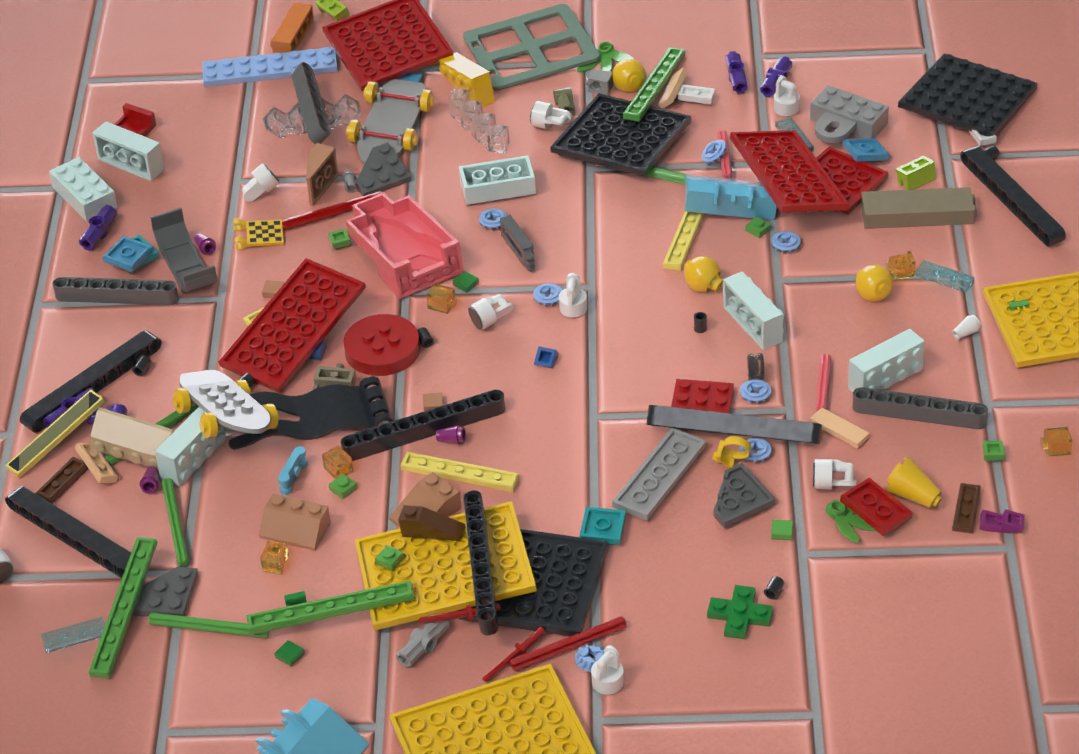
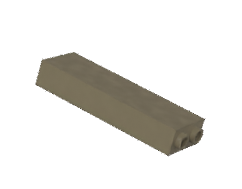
M970 187L869 191L861 193L864 229L974 224V217H977V206H974L975 195L971 194Z

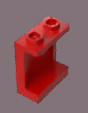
M128 103L122 106L124 115L114 123L116 126L144 137L156 126L154 112Z

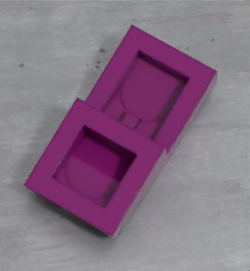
M1006 509L1003 514L982 510L979 529L997 533L1023 532L1025 514Z

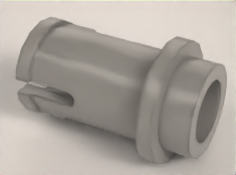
M345 171L342 175V180L345 182V189L348 193H353L354 190H357L355 184L356 175L352 171Z

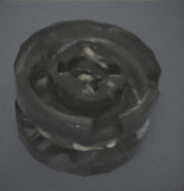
M758 353L757 355L747 354L748 380H754V378L764 380L763 353Z

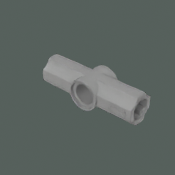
M449 622L428 623L422 629L416 628L411 633L409 642L396 654V658L401 665L406 668L408 666L411 667L424 653H431L437 644V640L450 628Z

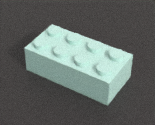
M106 121L92 132L98 160L149 181H153L165 170L159 142Z
M529 156L459 166L460 185L466 205L536 194L535 176Z
M80 157L49 171L53 189L86 222L91 217L97 216L105 205H111L114 209L117 208L114 190Z
M743 271L723 279V308L763 350L782 343L784 314L773 304L772 300L767 298L762 290Z
M908 329L850 359L848 389L852 392L859 387L884 390L923 370L925 341L914 331Z
M198 407L155 451L160 479L171 478L173 485L180 487L226 440L224 426L222 431H218L216 437L205 438L200 430L199 423L201 415L206 412Z

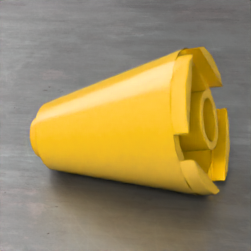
M908 456L904 457V464H897L886 481L889 483V486H884V489L925 507H937L943 498L941 497L942 492Z

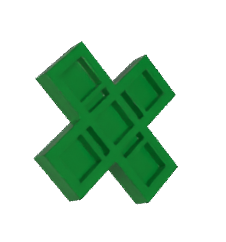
M735 585L732 600L711 597L707 618L726 621L724 637L745 639L748 624L770 626L773 606L753 603L756 594L755 587Z

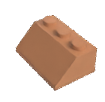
M272 494L264 509L259 538L315 551L331 523L329 508L326 505Z

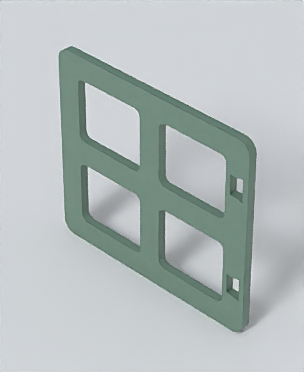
M567 4L555 5L463 33V39L478 65L489 71V73H495V75L490 76L494 90L515 86L590 64L600 59L599 52ZM560 16L568 30L534 39L525 25ZM513 29L521 41L517 45L493 52H486L479 38ZM575 40L584 53L555 63H548L540 49ZM522 54H529L537 67L507 77H501L493 63Z

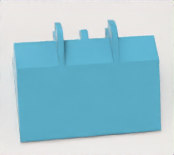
M685 174V211L774 220L777 206L760 182Z
M311 698L298 714L287 709L280 712L285 717L282 723L286 727L282 732L274 729L270 733L275 738L273 742L263 737L255 740L260 745L257 747L260 754H361L369 745L330 706L314 698Z

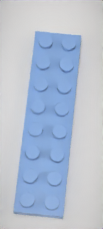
M333 47L250 57L243 56L232 59L209 60L202 62L204 87L289 78L302 62L309 64L315 75L338 72L336 53Z

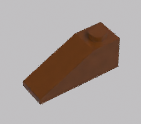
M403 505L398 519L402 537L461 541L466 527L462 522L421 506Z

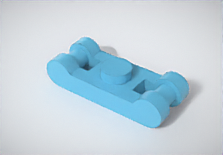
M302 446L296 447L278 476L280 493L282 495L292 493L291 485L299 477L301 469L307 466L306 450Z

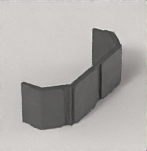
M182 208L150 217L152 230L161 255L183 294L215 284L218 281L215 266H205L190 239L184 222Z

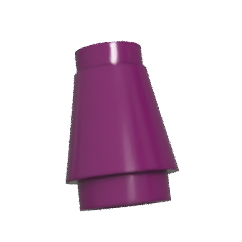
M201 233L195 235L194 241L202 254L210 255L214 253L216 243L213 239Z
M457 425L437 430L436 440L460 445L466 440L465 427Z
M148 467L139 484L143 492L151 494L159 488L158 469L156 467Z

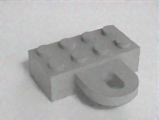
M829 85L812 101L810 107V120L816 122L815 135L818 139L828 143L841 142L847 139L850 134L862 139L875 138L888 124L889 106ZM829 128L836 129L834 132H827Z

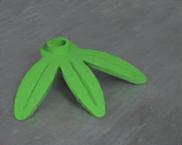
M605 41L598 46L600 59L596 62L579 66L577 72L591 70L600 62L601 70L611 72L613 67L612 59L620 62L623 59L634 58L626 53L614 51V46L610 42Z
M833 500L827 504L825 508L827 515L835 519L839 531L847 539L859 542L858 535L850 525L863 530L876 531L859 516H856L842 502Z

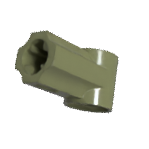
M571 87L553 90L555 105H558L559 109L567 110L573 115L575 107Z

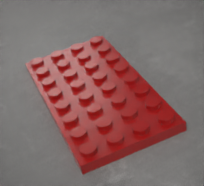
M796 130L730 133V140L781 212L806 213L807 211L848 210L849 202Z
M305 258L218 361L220 367L240 376L249 373L253 376L256 383L280 393L365 290V282Z

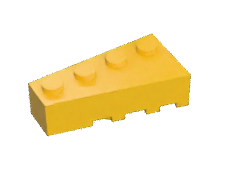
M458 53L439 60L440 73L477 109L495 102L489 71Z

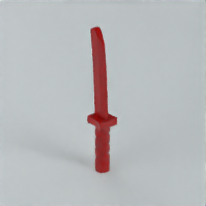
M496 603L497 611H500V604ZM466 605V610L420 617L418 620L422 624L467 617L468 621H473V616H477L476 608L471 609L470 605Z
M539 627L522 644L517 642L515 644L516 650L486 674L482 680L485 682L490 681L510 664L511 659L526 654V650L546 633L545 630Z

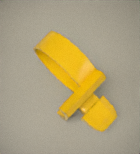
M736 436L728 437L725 441L720 440L718 450L713 453L712 460L716 463H723L727 468H732L735 459L749 457L752 448L751 443L744 438ZM735 444L742 446L747 450L736 451L734 449H728L726 445Z

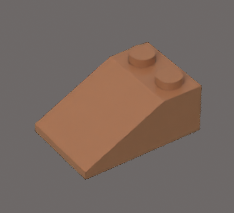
M316 143L308 152L306 180L310 206L315 205L339 176L335 148Z
M432 472L417 482L391 514L390 520L400 527L398 519L403 505L421 506L447 517L451 516L461 509L460 491Z

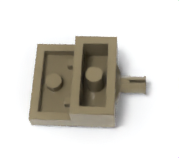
M339 363L336 365V368L318 366L314 376L313 390L334 384L355 386V369L344 368V365Z

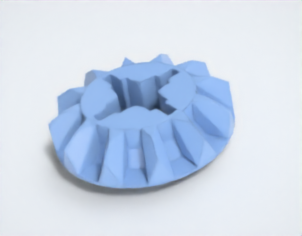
M715 140L709 143L702 153L703 161L710 164L720 160L725 155L724 152L727 151V144L723 140Z
M488 209L480 214L479 223L483 228H489L490 230L495 228L498 230L500 218L507 216V214L500 209Z
M790 231L778 232L771 239L772 247L776 251L781 250L782 253L785 251L790 253L791 250L797 251L801 241L796 233Z
M542 284L534 290V300H537L538 304L543 303L544 306L547 304L552 306L553 303H559V294L562 289L556 284Z
M749 380L742 384L740 394L743 400H748L749 403L754 401L757 404L759 401L765 402L766 399L770 398L771 387L762 380Z
M761 438L747 439L752 447L749 457L746 458L747 462L753 460L754 463L758 460L763 462L765 458H769L771 446L766 440ZM740 446L739 451L747 450L742 446ZM755 447H756L757 453H753V450H754Z
M594 643L593 646L586 644L584 648L579 647L578 652L575 653L577 666L584 671L591 672L593 664L604 655L603 645L598 647ZM589 654L595 656V661L589 657Z

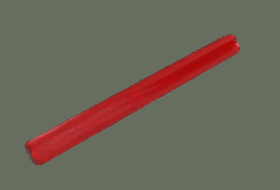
M381 192L285 219L282 221L283 229H292L353 211V204L379 195Z
M620 616L582 631L580 634L577 633L510 660L511 667L514 671H518L626 628V621Z

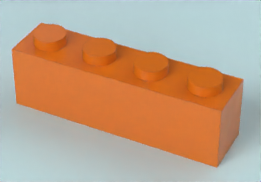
M293 3L291 8L288 9L286 17L282 19L276 34L271 38L270 46L272 47L273 54L291 52L297 49L314 19L312 5Z

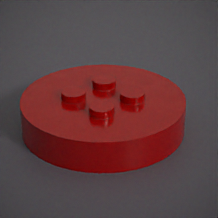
M377 314L357 321L347 330L343 341L348 364L356 371L371 376H387L399 373L411 366L420 352L419 335L416 327L409 320L392 314Z

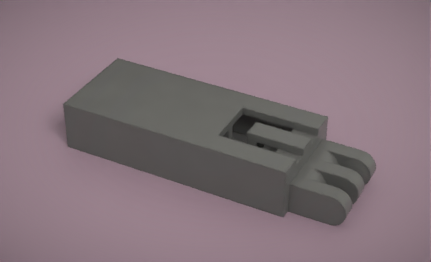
M511 215L500 218L501 236L522 265L528 271H534L533 244Z

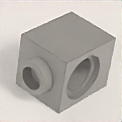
M593 69L586 79L588 92L608 95L613 87V72Z

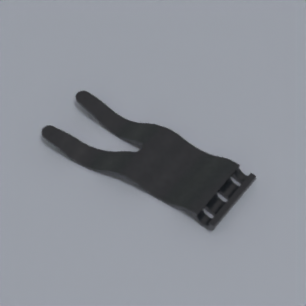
M375 376L364 378L359 386L326 385L298 396H288L266 391L256 392L249 395L260 405L273 404L276 410L298 416L300 420H278V425L275 429H268L257 434L245 433L231 438L228 444L231 449L236 450L270 436H287L300 440H312L336 430L348 428L366 430L378 426L383 421L392 422L394 420L380 380Z

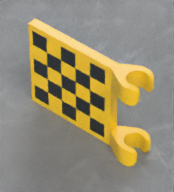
M236 218L233 220L235 232H240L244 229L247 232V239L243 237L235 238V243H240L235 244L236 250H242L251 246L284 245L282 219L244 221Z

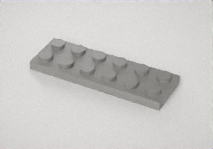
M672 427L614 498L612 507L626 510V513L648 521L705 449L706 440Z

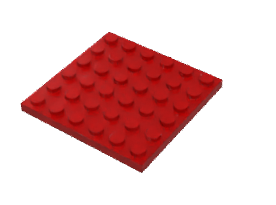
M391 0L322 27L327 39L361 91H364L370 81L377 82L380 85L439 62L440 59L454 55L452 48L419 0Z

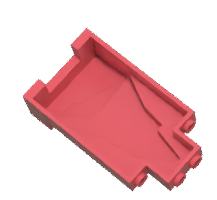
M381 193L352 205L354 217L346 220L348 236L377 264L379 276L399 299L464 272L459 241L411 196H406L393 202L385 193Z

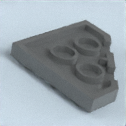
M387 142L372 148L356 181V186L361 195L366 196L410 182L411 175Z
M740 463L725 470L723 483L720 486L717 503L713 510V516L726 528L775 505V498L745 465Z
M176 567L143 585L133 615L149 617L151 613L185 616L198 576L197 568Z

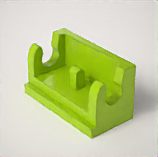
M317 0L315 2L320 12L324 13L325 11L335 18L336 22L343 17H350L347 7L337 0Z
M925 156L895 169L898 184L902 186L904 182L905 190H914L936 179L935 161Z

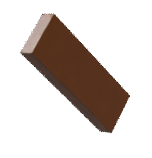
M72 457L35 494L53 504L89 468L84 461Z
M960 483L952 531L973 534L980 485Z

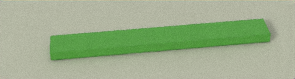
M668 48L623 113V119L640 122L685 56L684 49Z
M136 538L88 672L90 677L110 679L158 544L156 539Z
M409 580L246 615L249 633L252 635L414 600V595Z

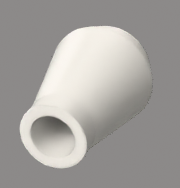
M975 315L966 316L952 330V334L959 340L978 332L981 323Z

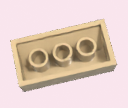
M99 407L90 435V449L158 469L155 451L173 433V429Z

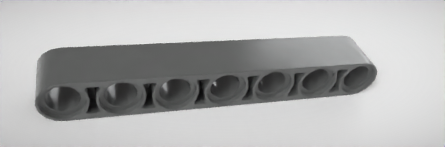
M302 62L291 74L308 137L314 144H321L331 134V129L314 71L309 64Z
M58 277L52 282L55 298L62 302L173 305L179 301L177 285L174 281Z
M864 387L856 388L853 391L852 408L857 413L971 429H983L987 425L988 407L982 403Z

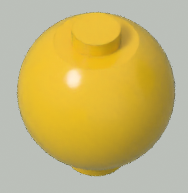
M623 59L613 69V83L623 92H635L645 83V68L635 59Z
M698 256L692 260L689 259L685 263L684 279L688 287L693 291L706 293L708 292L707 289L717 292L723 285V279L720 278V267L712 258Z
M869 265L857 273L855 286L858 294L863 299L870 302H879L891 293L893 279L889 271L884 267Z

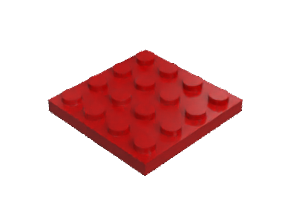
M830 146L816 158L849 202L848 210H840V212L847 215L861 203L862 192L874 191L888 178L887 171L864 161L856 162L852 156Z

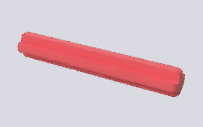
M724 130L718 131V140H723L727 144V151L720 158L722 177L731 179L732 169L727 132Z
M822 354L820 357L815 408L817 411L821 408L826 409L831 356L829 354Z

